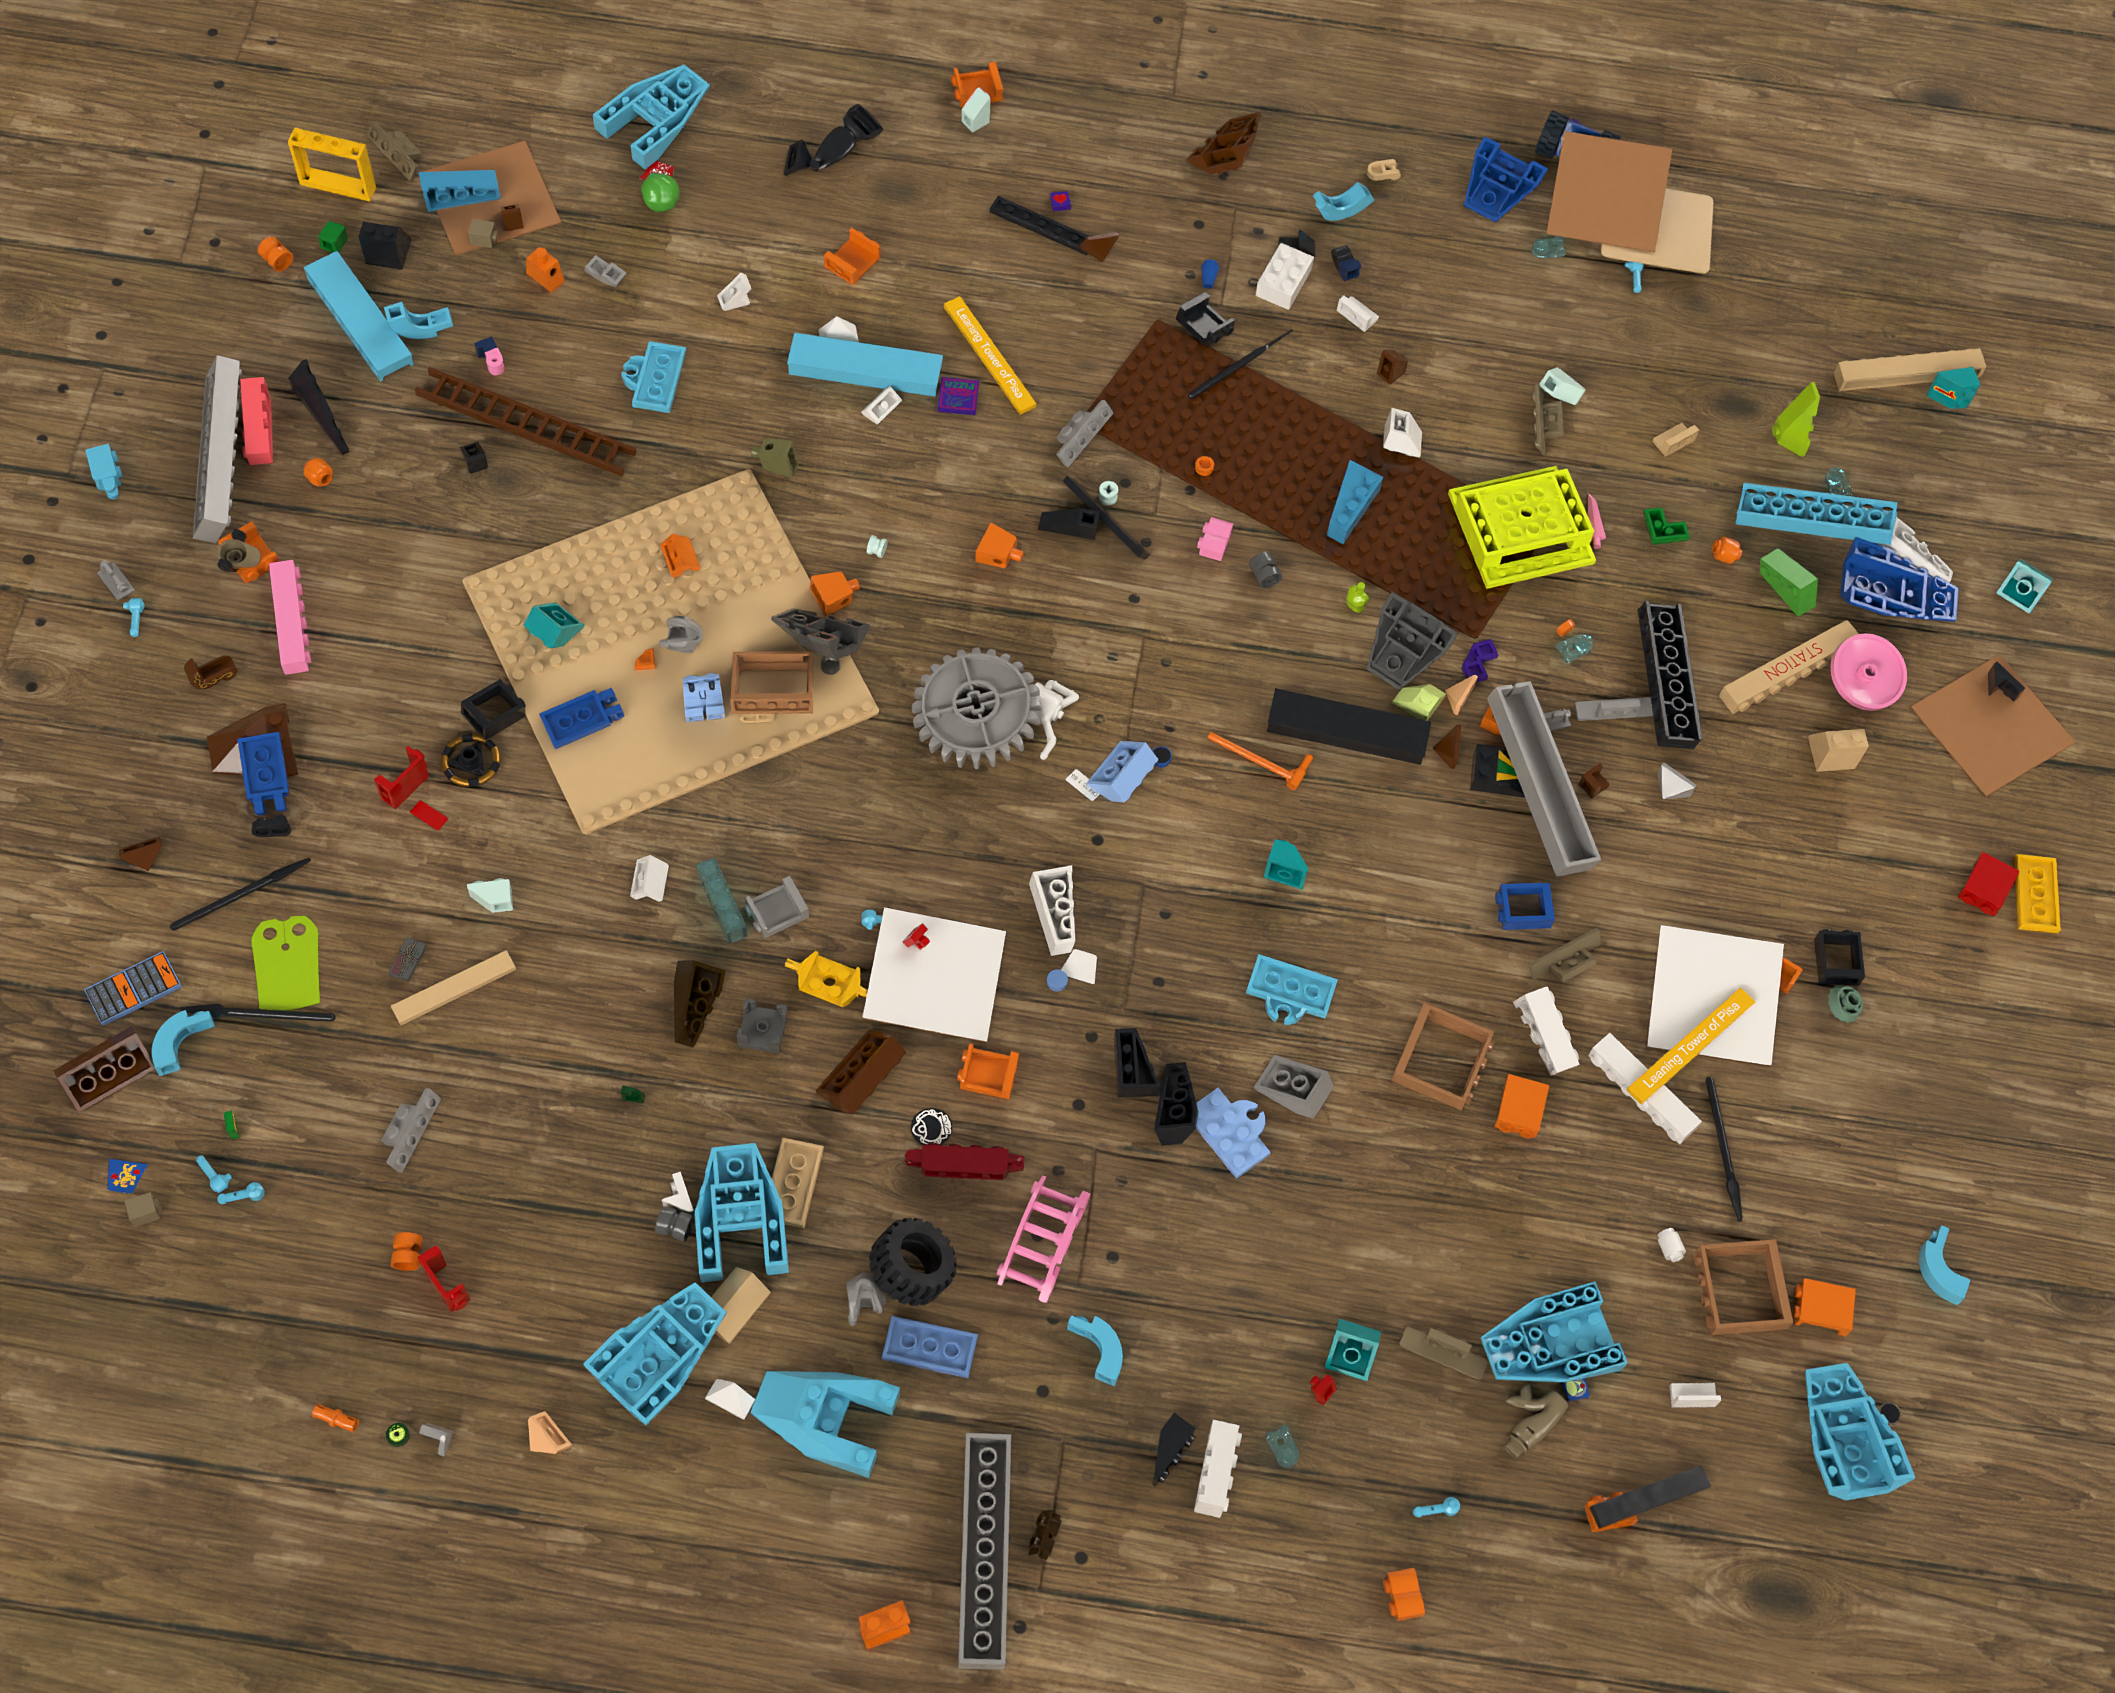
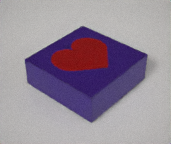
M1068 191L1050 193L1053 211L1071 209Z

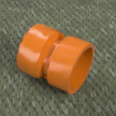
M267 237L258 246V254L276 272L286 270L293 262V254L276 237Z
M410 1232L396 1233L393 1240V1249L396 1251L392 1252L390 1266L403 1271L418 1270L420 1262L417 1257L420 1256L418 1252L422 1250L423 1237Z

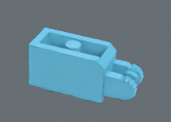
M109 444L86 449L92 478L95 480L97 489L105 490L108 498L112 500L117 499L119 496L118 486H121L120 478L123 475L120 466H116L115 463L119 461L116 451H111Z

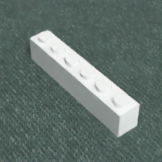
M1611 1033L1592 1048L1588 1055L1592 1063L1600 1067L1611 1081H1615L1621 1087L1622 1092L1630 1096L1642 1111H1646L1652 1117L1653 1122L1661 1126L1673 1141L1681 1144L1699 1127L1702 1121L1665 1085L1642 1105L1626 1091L1648 1069Z

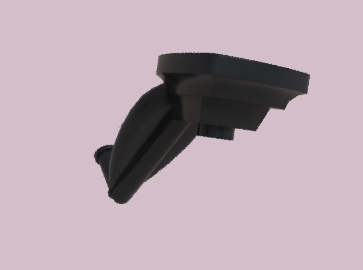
M855 104L844 115V126L836 127L825 137L814 159L810 162L811 169L816 172L819 169L837 163L854 149L856 142L871 140L879 136L883 131L882 126L860 104Z

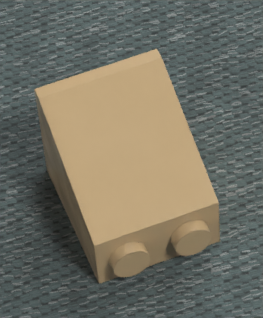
M1864 729L1828 731L1808 736L1816 772L1855 769L1869 747Z

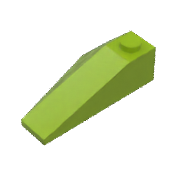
M1811 382L1777 417L1775 424L1772 426V434L1776 436L1778 444L1801 457L1805 456L1810 446L1811 440L1808 438V435L1814 428L1812 416H1816L1820 400L1815 382Z

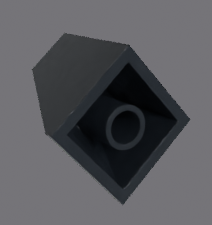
M363 221L358 237L365 263L402 270L412 241L411 238L400 227Z

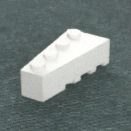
M1544 987L1523 995L1513 1001L1516 1008H1521L1523 1012L1521 1019L1524 1024L1530 1026V1036L1536 1045H1540L1539 1054L1550 1076L1579 1065V1055L1571 1045L1570 1033L1563 1026V1017L1561 1012L1556 1009L1553 993L1549 991L1548 987Z
M1218 1420L1212 1421L1194 1512L1218 1518L1221 1517L1223 1511L1227 1512L1229 1498H1226L1227 1491L1231 1490L1233 1476H1230L1231 1468H1235L1238 1455L1234 1454L1235 1446H1240L1242 1433H1238L1239 1425Z

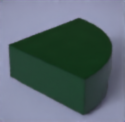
M622 1085L621 1095L623 1101L644 1103L645 1094L643 1092Z

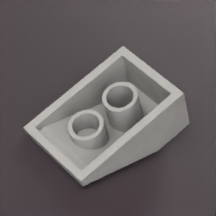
M1274 1055L1255 1084L1254 1089L1294 1113L1314 1119L1334 1085L1328 1071Z

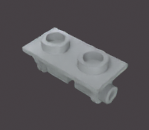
M106 560L100 563L101 570L97 574L117 601L135 591L115 563L111 564V562Z
M1563 708L1544 713L1550 731L1571 726L1568 717H1571L1569 709Z

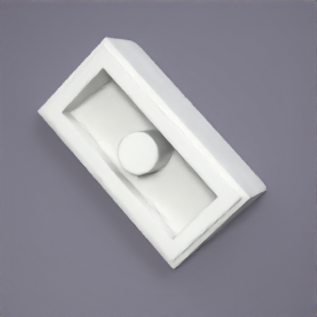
M889 386L867 405L861 413L875 424H879L902 399Z

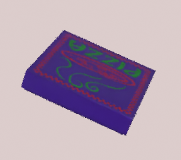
M942 377L938 412L976 415L979 380Z

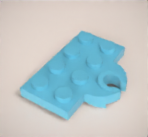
M649 341L645 356H630V359L623 365V370L626 372L635 371L636 373L629 375L626 372H621L625 386L635 391L632 407L670 413L686 355V347Z
M1258 954L1246 993L1266 1000L1265 1009L1267 1015L1274 1022L1278 1020V1011H1286L1288 1016L1284 1020V1025H1291L1301 1020L1305 1012L1325 1019L1338 979Z

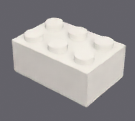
M1280 243L1258 281L1255 296L1289 310L1312 270L1314 257Z

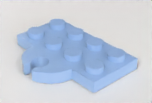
M1219 1088L1197 1102L1199 1111L1197 1131L1236 1179L1270 1156L1271 1152L1259 1139L1265 1126L1264 1112L1259 1113L1258 1118L1255 1120L1249 1119L1246 1115L1249 1111H1255L1258 1108L1256 1103L1248 1100H1238L1230 1103Z

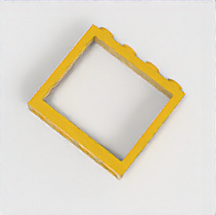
M294 127L288 144L300 185L365 201L371 200L376 184L366 144ZM305 148L356 160L361 179L311 168Z

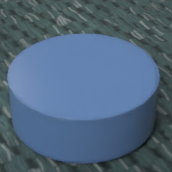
M1053 970L1048 974L1047 986L1051 990L1058 992L1066 988L1068 977L1065 972Z

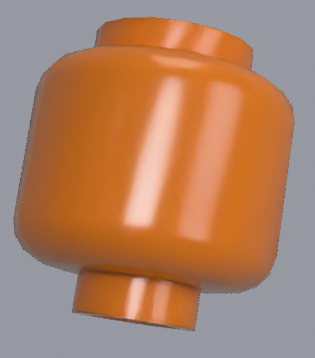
M314 458L305 464L304 476L313 485L322 487L332 481L333 469L323 459Z
M1723 536L1717 539L1712 546L1714 558L1726 564L1734 563L1742 555L1740 543Z

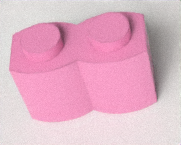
M1211 517L1209 522H1205L1202 532L1205 533L1204 538L1200 537L1197 548L1200 549L1199 555L1222 561L1231 536L1233 523Z

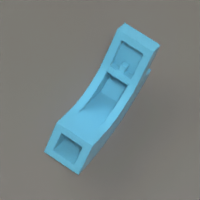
M1359 182L1345 193L1335 197L1326 196L1319 191L1313 195L1316 200V207L1324 219L1330 221L1342 220L1353 216L1374 201L1367 187Z
M403 302L384 307L387 322L391 329L406 338H433L438 336L437 331L454 326L448 307L427 314L411 313L405 308Z
M186 1010L169 1018L160 1027L152 1045L153 1063L159 1076L181 1070L177 1053L179 1045L187 1036L215 1027L214 1020L209 1011H200L189 1017Z
M1941 1225L1936 1231L1933 1230L1929 1239L1920 1247L1919 1266L1928 1286L1941 1298L1958 1305L1965 1299L1970 1279L1954 1273L1946 1265L1943 1258V1247L1949 1228Z
M1071 1315L1067 1330L1092 1340L1100 1351L1101 1360L1094 1378L1115 1386L1123 1359L1122 1347L1117 1334L1109 1324L1097 1316L1094 1317L1091 1324L1088 1319L1082 1316L1075 1317Z

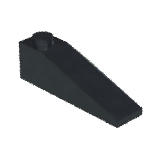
M1186 1062L1165 1065L1154 1127L1162 1146L1182 1144L1197 1126L1199 1111Z

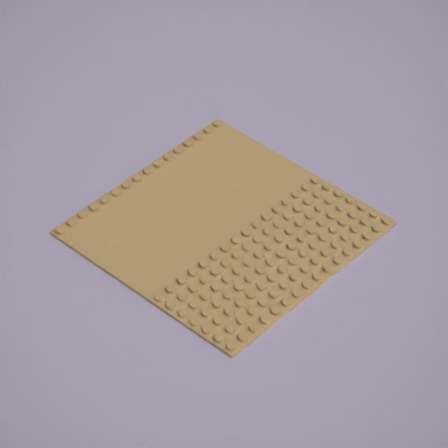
M750 469L470 575L462 580L516 696L520 697L526 705L525 715L582 834H589L879 714V708L850 654L837 660L840 667L836 673L828 674L822 670V663L827 657L814 653L813 713L775 714L776 717L773 721L760 723H744L739 720V714H732L733 652L808 651L771 620V617L794 608L816 612L818 617L828 618V616H824L809 588L810 579ZM672 533L688 537L701 569L699 571L687 569L678 578L672 577L660 544ZM556 602L585 626L563 647L549 648L543 644L541 639L530 634L529 630L523 625L533 606ZM683 615L693 619L701 626L703 631L702 640L694 653H682L660 647V640L668 638L669 628L666 626L668 618ZM654 648L655 669L635 670L636 659L645 650ZM807 670L740 671L739 694L807 693ZM707 673L719 674L725 718L707 720L706 713H703L704 721L686 722L683 678H686L688 675H695L697 677L705 676ZM612 688L617 701L605 706L609 708L620 704L625 717L613 721L611 726L555 750L539 714L593 690L598 694Z

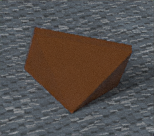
M1119 232L1090 236L1080 244V247L1103 262L1120 234Z
M1458 724L1433 747L1451 769H1455L1458 760L1461 725Z
M159 836L119 849L120 859L149 871L162 847L161 838Z

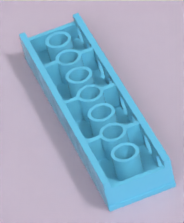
M338 251L304 267L308 281L380 382L384 380L383 377L408 364L410 366L414 365L412 354L397 333L391 329L387 319Z
M794 333L787 365L790 375L882 389L891 386L895 391L936 397L943 355Z
M1743 483L1735 524L1854 540L1857 537L1873 543L1891 545L1898 502ZM1753 489L1757 493H1749L1746 490ZM1766 492H1774L1776 495L1769 496ZM1792 494L1796 498H1787L1785 495ZM1804 497H1813L1815 500L1808 501ZM1831 499L1834 503H1826L1823 500ZM1843 502H1852L1854 505L1847 506ZM1870 504L1873 508H1865L1862 505ZM1883 507H1891L1893 510H1892V511H1886V510H1883L1882 508H1883Z

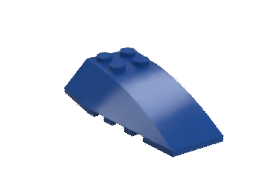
M1856 537L1843 563L1840 597L1848 604L1882 615L1955 622L1957 618L1959 588L1937 575L1933 577L1923 567L1918 568L1911 564V560L1906 557L1902 559L1890 548Z

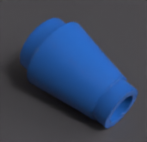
M1208 259L1201 265L1202 286L1211 289L1217 277L1219 266L1217 261Z

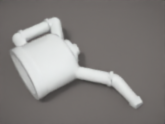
M1049 680L1045 686L1039 682L1035 685L1040 690V696L1032 697L1037 698L1042 703L1041 711L1031 710L1039 715L1040 724L1043 725L1047 737V744L1040 754L1042 760L1048 757L1057 740L1056 736H1054L1051 722H1055L1058 718L1061 719L1064 715V712H1062L1063 708L1079 699V695L1073 690L1053 680ZM1052 690H1055V691L1061 693L1062 695L1066 696V698L1063 699V697H1062L1061 695L1055 693V692L1052 691Z

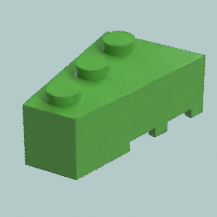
M1779 548L1760 559V574L1797 617L1816 607L1817 577Z

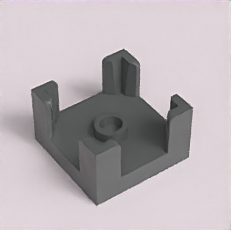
M745 998L743 1022L737 1034L738 1047L780 1054L788 1017L787 1005L777 1004V1010L756 1007L755 1000Z

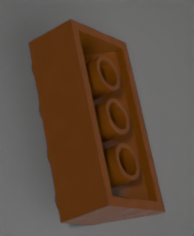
M131 1026L53 1071L79 1113L153 1071L155 1067L153 1060Z
M868 1030L815 1091L838 1110L853 1114L860 1109L865 1099L873 1094L879 1083L887 1078L892 1068L900 1063L901 1058L906 1052L892 1035Z

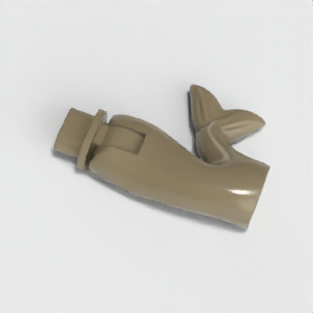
M1529 1383L1522 1387L1520 1395L1507 1398L1505 1402L1529 1411L1542 1412L1521 1420L1513 1428L1511 1435L1508 1437V1442L1503 1446L1504 1449L1517 1459L1521 1453L1525 1454L1527 1450L1540 1442L1553 1429L1568 1409V1403L1565 1399L1552 1390L1538 1399H1533Z

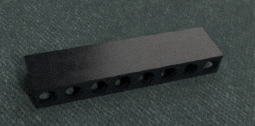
M1645 600L1637 610L1657 746L1695 749L1702 740L1682 605L1650 604L1649 601Z
M1275 688L1267 732L1421 765L1426 753L1431 722Z

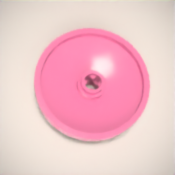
M1858 634L1845 640L1833 654L1831 660L1833 683L1839 694L1851 705L1868 711L1881 710L1896 702L1904 692L1907 683L1906 665L1900 652L1888 640L1874 634Z

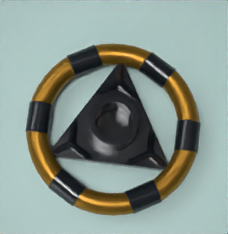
M480 734L461 735L449 742L444 748L441 755V768L445 776L457 785L465 787L479 786L489 781L497 773L501 760L500 752L491 739L485 740ZM477 741L472 746L463 748L459 755L448 762L456 746L461 743ZM481 743L485 744L493 755V762L487 773H485ZM449 767L480 777L463 779L456 776Z

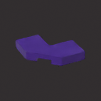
M1488 639L1472 645L1461 668L1466 679L1476 675L1478 676L1476 683L1487 680L1488 675L1482 663L1498 658V652L1492 640Z

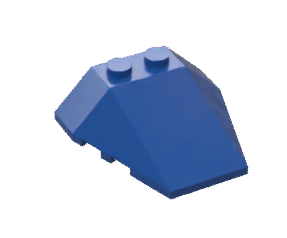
M1484 136L1475 152L1464 207L1497 222L1540 184L1548 168L1533 160L1529 165L1500 150L1499 143Z

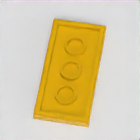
M2016 854L2014 856L2015 869L2020 871L2015 879L2018 929L2059 933L2061 926L2056 858Z

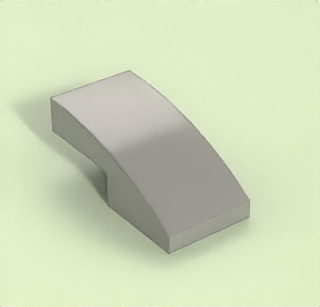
M597 255L592 258L584 269L592 277L613 287H616L627 275L612 262L609 265Z

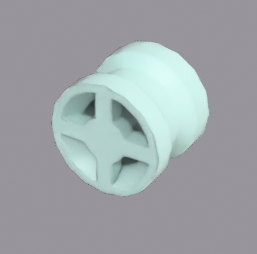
M1111 481L1103 482L1099 488V501L1107 506L1115 504L1118 498V486Z
M872 535L868 542L866 553L869 555L876 554L879 558H883L887 548V539L883 538L880 540Z

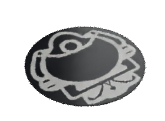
M927 1108L914 1116L911 1123V1132L914 1139L921 1145H927L928 1143L942 1145L949 1139L952 1133V1122L949 1116L942 1110Z

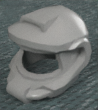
M683 615L668 618L666 621V626L669 628L668 638L660 640V647L682 653H694L702 640L703 631L701 626L693 619Z
M863 1272L846 1282L850 1310L848 1323L851 1326L857 1324L862 1307H872V1310L878 1314H881L883 1311V1305L886 1304L885 1292L879 1288L880 1284L875 1282L873 1278L874 1273Z

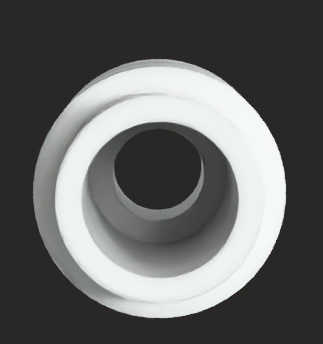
M1668 1228L1658 1233V1243L1665 1259L1672 1262L1681 1260L1686 1250L1678 1232H1675L1673 1228Z

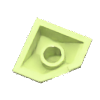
M1431 684L1403 687L1392 701V704L1416 719L1428 721L1446 697V694Z

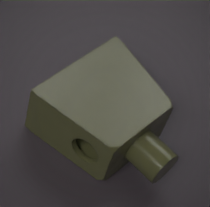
M766 438L761 447L753 446L751 451L752 457L760 459L763 469L793 478L799 464L793 441Z

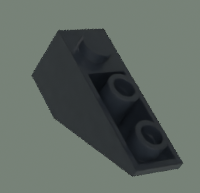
M1083 508L1042 512L1038 530L1095 540L1100 512Z
M1173 1413L1161 1429L1152 1483L1154 1487L1158 1482L1163 1483L1170 1474L1167 1471L1172 1464L1175 1466L1178 1464L1183 1456L1181 1451L1185 1446L1189 1448L1196 1439L1194 1436L1196 1428L1176 1413Z

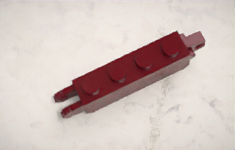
M928 1143L927 1145H922V1149H911L904 1155L906 1165L908 1167L921 1168V1173L925 1177L1004 1180L1007 1177V1173L1024 1170V1156L1008 1153V1149H1004L1001 1146L983 1148L980 1145L961 1147L959 1144L940 1146L938 1143Z

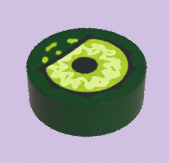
M394 1423L386 1431V1439L394 1447L405 1445L410 1438L408 1428L402 1423Z

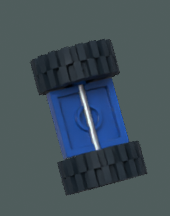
M1552 110L1539 137L1535 153L1553 159L1554 156L1560 157L1564 131L1621 140V136L1607 130L1601 133L1570 121L1569 116Z

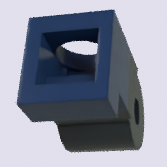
M1345 245L1332 249V260L1343 281L1359 277L1361 264L1358 260L1354 259L1350 248Z

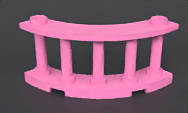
M1042 1175L1039 1182L1035 1181L1032 1186L1031 1193L1033 1195L1019 1224L1005 1263L1001 1262L998 1268L997 1275L1000 1278L997 1284L1002 1285L1006 1277L1018 1280L1038 1288L1037 1291L1041 1292L1038 1300L1047 1303L1061 1268L1057 1264H1061L1064 1255L1067 1253L1073 1238L1072 1234L1075 1228L1078 1227L1091 1194L1082 1191L1079 1198L1076 1196L1072 1198L1044 1187L1046 1176ZM1040 1195L1071 1206L1073 1212L1068 1211L1066 1213L1037 1202ZM1033 1209L1064 1221V1224H1066L1064 1233L1059 1232L1057 1234L1029 1223L1028 1220ZM1025 1230L1054 1241L1055 1245H1058L1055 1255L1048 1257L1018 1245L1023 1231ZM1016 1253L1045 1264L1046 1268H1049L1046 1279L1042 1278L1039 1280L1011 1269L1010 1265L1014 1254Z

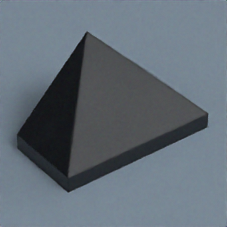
M801 139L789 146L784 169L785 176L811 167L810 162L812 158L804 140Z

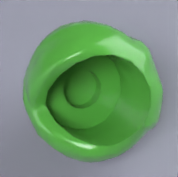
M651 173L641 186L643 199L646 205L654 212L661 213L672 210L680 197L677 181L667 174Z

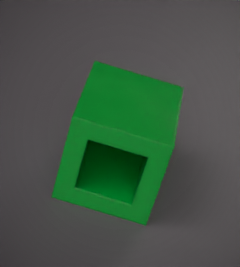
M328 221L318 235L321 249L331 253L336 251L339 253L348 240L346 228L340 223Z

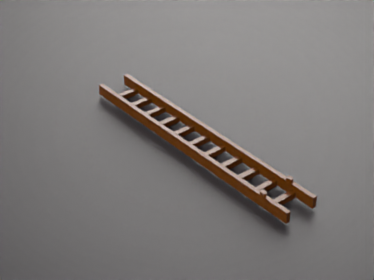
M431 367L428 368L429 376L440 379L433 392L431 393L418 387L415 389L417 396L437 403L438 406L450 408L621 477L624 476V469L610 464L618 450L632 456L636 455V448ZM446 382L450 383L451 386H457L449 400L438 396ZM463 389L474 393L467 406L455 402ZM480 396L491 400L484 413L472 409ZM497 402L509 407L501 420L489 416ZM515 409L526 413L518 427L507 423ZM531 416L543 420L535 434L524 430ZM548 423L560 427L553 440L541 436ZM566 430L577 434L570 447L558 443ZM583 436L594 440L587 454L576 450ZM600 443L612 447L604 461L593 457Z

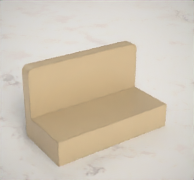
M1680 423L1654 437L1653 443L1666 457L1694 442L1699 429L1695 425L1687 429L1683 423Z

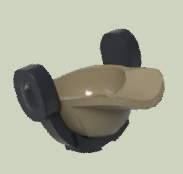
M234 529L231 534L233 539L226 540L220 544L221 546L217 553V558L219 559L217 565L219 569L225 572H237L241 567H255L261 560L259 550L245 543L246 534L242 530Z

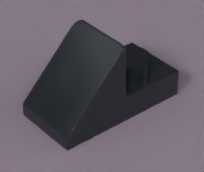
M1299 229L1297 238L1279 237L1278 247L1282 243L1315 258V241Z
M479 442L460 447L470 474L488 468L485 452Z
M1995 662L1988 672L1989 696L2000 688L2005 696L2009 697L2013 702L2016 701L2025 690V687L2000 663Z

